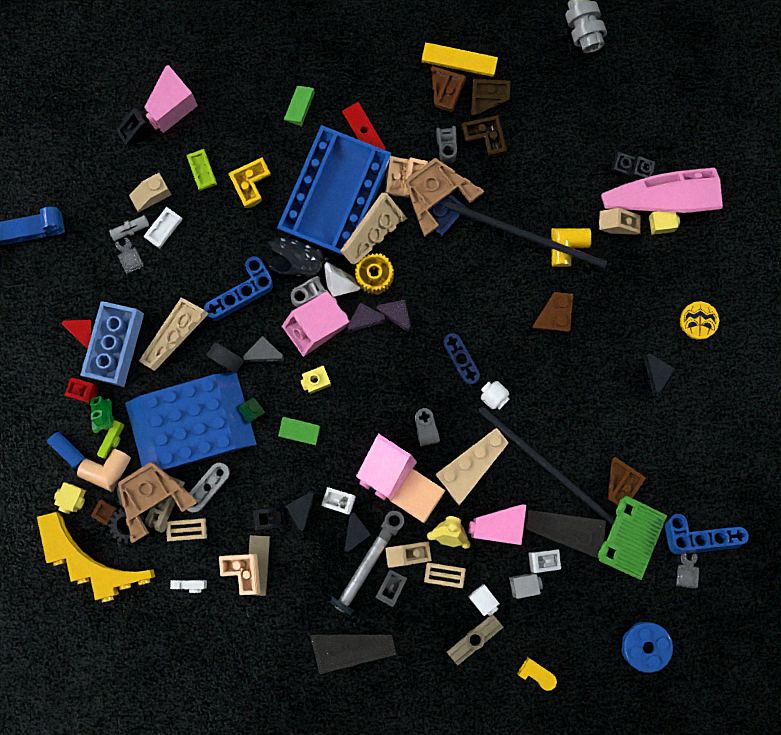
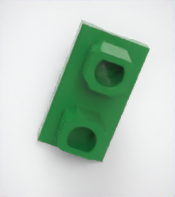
M101 396L91 399L92 431L98 433L102 429L108 430L113 428L114 417L112 416V403L110 399L103 400Z

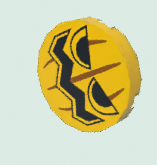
M701 301L693 302L681 313V328L690 338L697 340L706 339L718 329V313L708 303Z

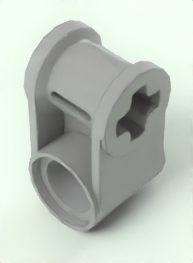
M320 276L311 278L306 283L293 289L291 300L294 306L300 307L327 292L320 282ZM301 293L305 298L303 301H297L295 296Z

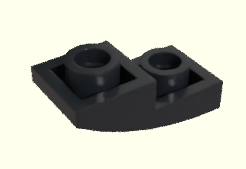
M617 152L611 171L644 179L652 177L655 162L640 156L635 158Z

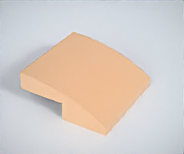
M391 156L387 166L384 193L393 196L410 197L405 180L425 166L428 161Z
M412 469L390 501L425 523L445 490Z

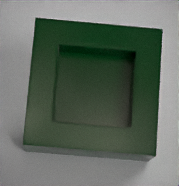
M254 397L238 407V410L249 424L265 413Z

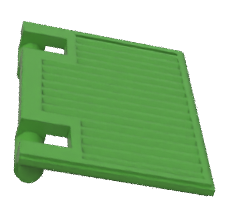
M625 496L618 504L616 509L617 517L607 541L601 546L598 558L600 562L642 580L667 515ZM627 504L633 506L630 515L624 513ZM609 548L616 550L612 559L606 557Z

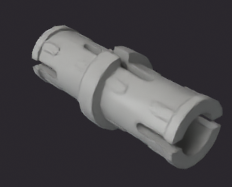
M145 215L133 221H126L124 225L110 230V234L113 240L117 241L129 234L130 236L134 235V232L148 227L149 223Z

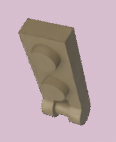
M171 477L179 485L183 487L185 482L178 480L174 477ZM172 495L150 508L145 519L146 526L150 528L155 527V530L159 532L166 530L167 520L176 503Z

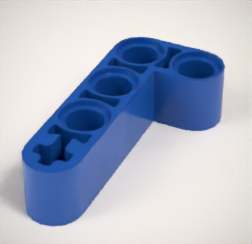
M45 207L40 209L39 215L0 222V245L64 233L62 213L56 207Z
M250 257L246 261L245 266L251 277L249 280L206 303L204 310L209 313L207 315L209 319L213 321L220 320L272 290L273 281L258 257ZM253 263L260 264L259 269L256 271L250 270V266ZM267 279L269 284L266 287L259 286L261 280ZM245 289H252L250 296H243ZM228 298H235L233 305H226ZM219 303H222V305L225 308L224 310L221 308ZM213 307L216 309V314L212 313L211 309Z
M681 514L673 515L665 524L669 549L677 555L735 549L746 543L749 538L748 532L742 527L689 532L687 520ZM672 521L678 522L680 529L675 528ZM714 536H718L721 539V544L715 541ZM695 538H699L702 541V546L696 543ZM676 540H680L684 547H678Z

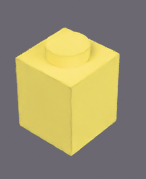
M656 211L652 212L649 216L652 235L674 232L680 225V218L678 214L676 215V212Z

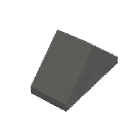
M262 336L244 355V361H284V357Z
M390 569L375 598L393 607L407 578Z

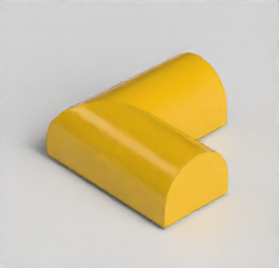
M263 157L228 173L245 208L253 207L262 201L254 183L271 176Z
M552 228L551 240L571 248H590L591 230L590 228ZM552 249V266L571 267V256Z

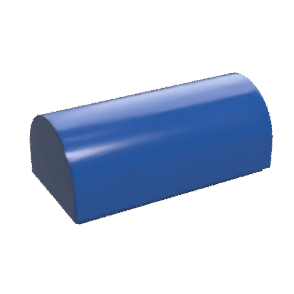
M56 432L47 440V443L75 470H78L81 462L86 459L60 432Z

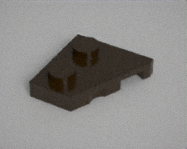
M473 79L471 116L478 115L509 101L510 81Z

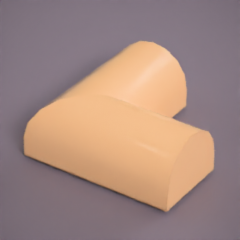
M112 449L104 466L89 459H84L79 465L77 475L113 492L131 457L117 449Z
M257 554L219 556L220 576L238 575L240 595L261 593Z

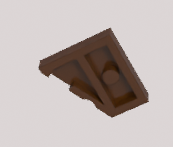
M432 66L435 107L453 112L466 77Z
M554 292L535 321L532 329L570 332L573 294Z
M613 457L607 499L618 506L620 500L625 496L633 498L646 477L618 458Z

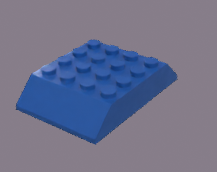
M321 125L277 229L343 255L340 250L372 207L384 178L391 152Z
M237 372L214 374L141 395L125 403L142 467L150 462H154L165 472L257 445L251 423L249 424L238 410V407L245 403Z

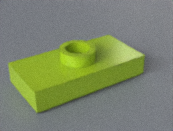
M204 149L186 155L199 191L217 185Z
M116 420L113 421V428L109 429L97 453L98 456L107 459L112 449L118 446L120 442L119 436L125 426L124 424Z

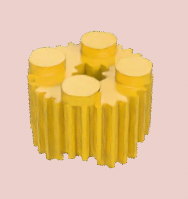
M373 253L372 255L368 254L367 257L364 256L356 264V281L361 289L364 288V291L377 295L385 292V289L391 286L394 270L391 262H389V258H385V255L382 256L381 253L379 255L377 253L375 255ZM371 271H378V276H371Z

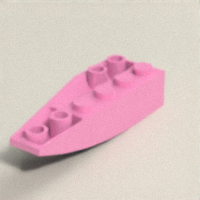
M715 168L660 174L619 186L601 194L604 207L607 209L621 208L625 210L686 213L722 209L723 207L720 178Z

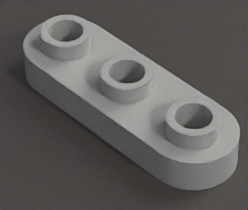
M223 463L214 464L189 492L198 500V505L187 509L188 511L199 512L220 489L230 475L227 465ZM222 469L224 473L219 477L217 471ZM206 484L211 486L210 491H205L204 487Z

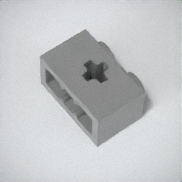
M529 573L509 577L513 597L517 599L539 595L540 589H543L541 578L537 574Z

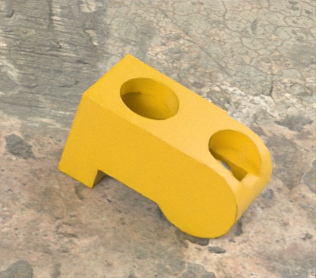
M527 657L517 673L525 680L529 675L544 690H552L557 684L556 677L529 657Z

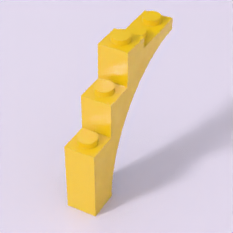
M60 512L37 517L46 563H53L56 566L64 564L66 559L71 582L77 581L78 584L89 582V578H91L95 600L101 599L102 603L114 600L113 596L119 594L118 586L119 590L130 588V583L138 582L139 585L150 583V578L155 577L154 570L140 572L121 571L109 568L93 560L73 541Z

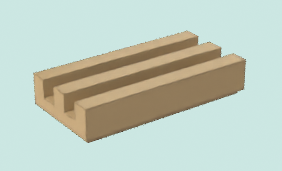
M206 519L167 522V541L207 538ZM201 523V527L171 529V525ZM202 531V535L171 537V533Z
M427 563L424 582L463 588L466 569ZM430 567L461 572V576L430 571ZM429 575L458 579L460 583L429 579Z

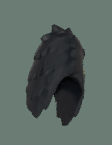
M278 237L269 241L268 244L273 247V251L283 257L272 256L271 259H265V263L271 270L280 274L291 276L304 275L311 278L325 269L324 264L328 262L329 258L324 256L322 250L317 249L311 244H306L303 241L289 237Z

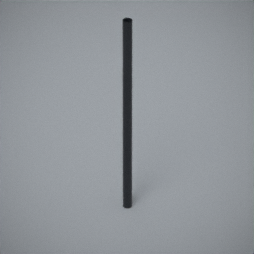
M446 201L444 208L588 263L604 269L606 267L607 261L453 202Z
M484 406L480 408L478 412L604 520L610 525L615 522V518Z

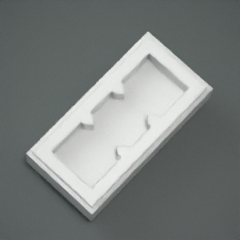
M166 207L144 235V238L160 249L182 221V217Z

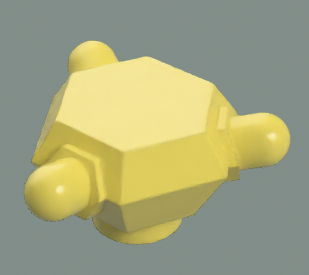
M446 517L445 521L441 522L433 531L427 534L429 540H437L443 545L451 547L461 545L465 549L470 547V541L467 540L468 538L461 525V520L457 517Z

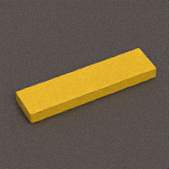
M426 42L422 56L423 63L494 77L498 57Z

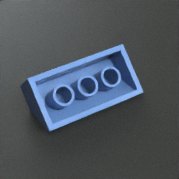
M101 301L81 376L124 387L144 313L134 308Z

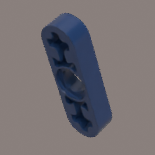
M454 333L448 334L443 343L462 380L468 385L475 384L480 377L476 365L460 337ZM449 338H452V340H457V342L455 343L457 349H459L460 347L462 348V350L457 351L454 355L452 354V352L455 351L453 346L447 345L449 343ZM464 354L467 357V362L465 364L457 363L456 356ZM469 363L471 364V367H468L469 371L476 374L473 381L470 378H466L468 375L466 369L464 371L460 369L465 368Z

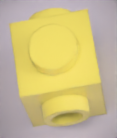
M324 366L302 374L303 379L300 380L304 391L308 390L310 394L331 386ZM313 379H318L316 383H312Z
M64 482L61 489L59 488L54 496L56 500L54 504L60 506L58 510L68 514H70V511L77 512L84 504L85 499L83 496L86 490Z

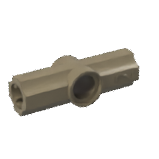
M492 614L476 628L469 631L447 653L459 665L474 651L481 648L503 626ZM473 634L480 636V642L476 645L470 643V637Z

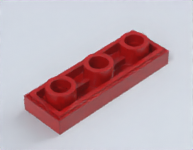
M359 102L342 111L358 140L386 150Z

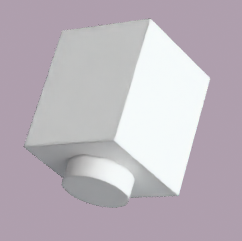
M484 584L468 596L484 616L486 614L490 616L498 610L496 606L500 603Z

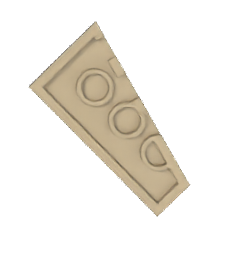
M381 193L340 251L350 263H358L372 250V246L380 243L388 232H392L397 228L396 225L399 222L406 220V216L387 193Z
M180 298L139 361L155 371L209 313Z
M497 428L436 474L458 505L462 503L507 446L508 441Z

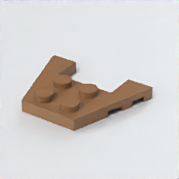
M436 158L405 180L409 196L425 237L439 227V224L428 210L458 188L469 203L484 193L483 189L470 183L471 181L461 177L453 169Z
M154 462L148 463L118 482L132 543L149 534L139 515L172 495L182 512L198 503L195 497Z

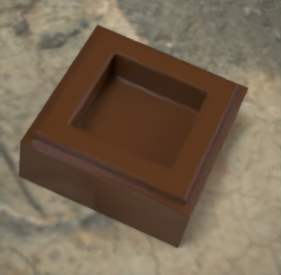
M100 499L91 517L109 526L110 518L114 516L113 514L117 512L118 508Z

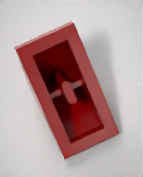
M92 320L63 321L61 324L88 349L95 322Z
M71 378L65 396L90 404V400L96 398L99 386Z

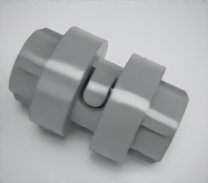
M570 0L568 2L569 10L565 16L569 27L575 28L571 32L574 44L582 47L584 53H591L601 49L604 46L603 38L607 35L604 22L598 20L601 13L597 2Z

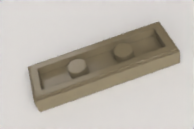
M250 535L249 554H257L261 591L259 594L250 595L266 596L270 536Z

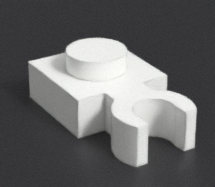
M207 580L171 581V589H189V593H201V589H205L207 586Z

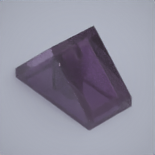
M405 300L377 306L376 312L407 332L410 330Z
M360 303L347 326L350 333L384 323L385 316Z

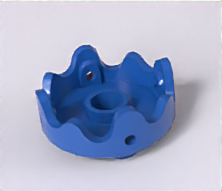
M637 622L624 634L621 652L633 668L646 673L657 672L663 669L672 657V639L668 632L660 625L652 622ZM646 642L653 644V650L650 653H645L643 650V645Z

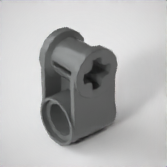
M452 126V128L447 129L437 127L436 136L440 160L445 164H451L455 161L457 154L456 127ZM450 150L453 154L447 156L443 152Z
M427 408L420 409L415 415L420 446L440 443L433 413ZM422 412H424L425 415L429 416V418L426 419V423H424L423 420L419 419V417L422 415Z

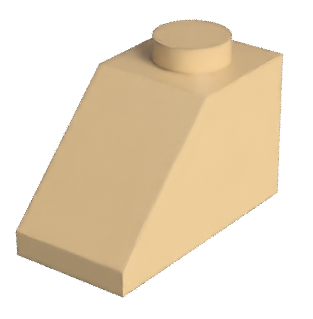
M157 173L142 181L129 196L137 211L140 212L171 196V193L160 173Z
M621 208L600 211V230L615 234H640V215Z
M429 541L385 548L388 567L432 561Z

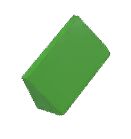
M296 87L284 118L285 121L302 126L315 93L313 88Z
M282 417L279 437L316 445L320 426Z

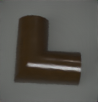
M498 115L462 123L465 143L484 139L489 157H498L507 152Z

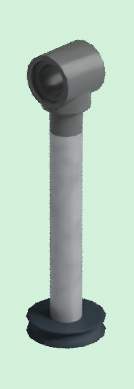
M391 511L386 515L381 525L383 529L339 600L332 597V600L328 601L339 611L351 616L354 610L348 607L391 536H396L404 524V517L400 512ZM391 516L399 518L400 523L398 526L393 527L389 524Z

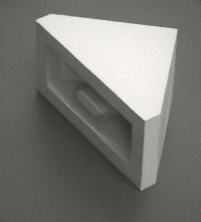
M328 262L324 264L327 288L332 297L360 289L353 276Z
M327 487L321 506L350 515L356 496Z
M559 550L529 553L532 573L561 569Z

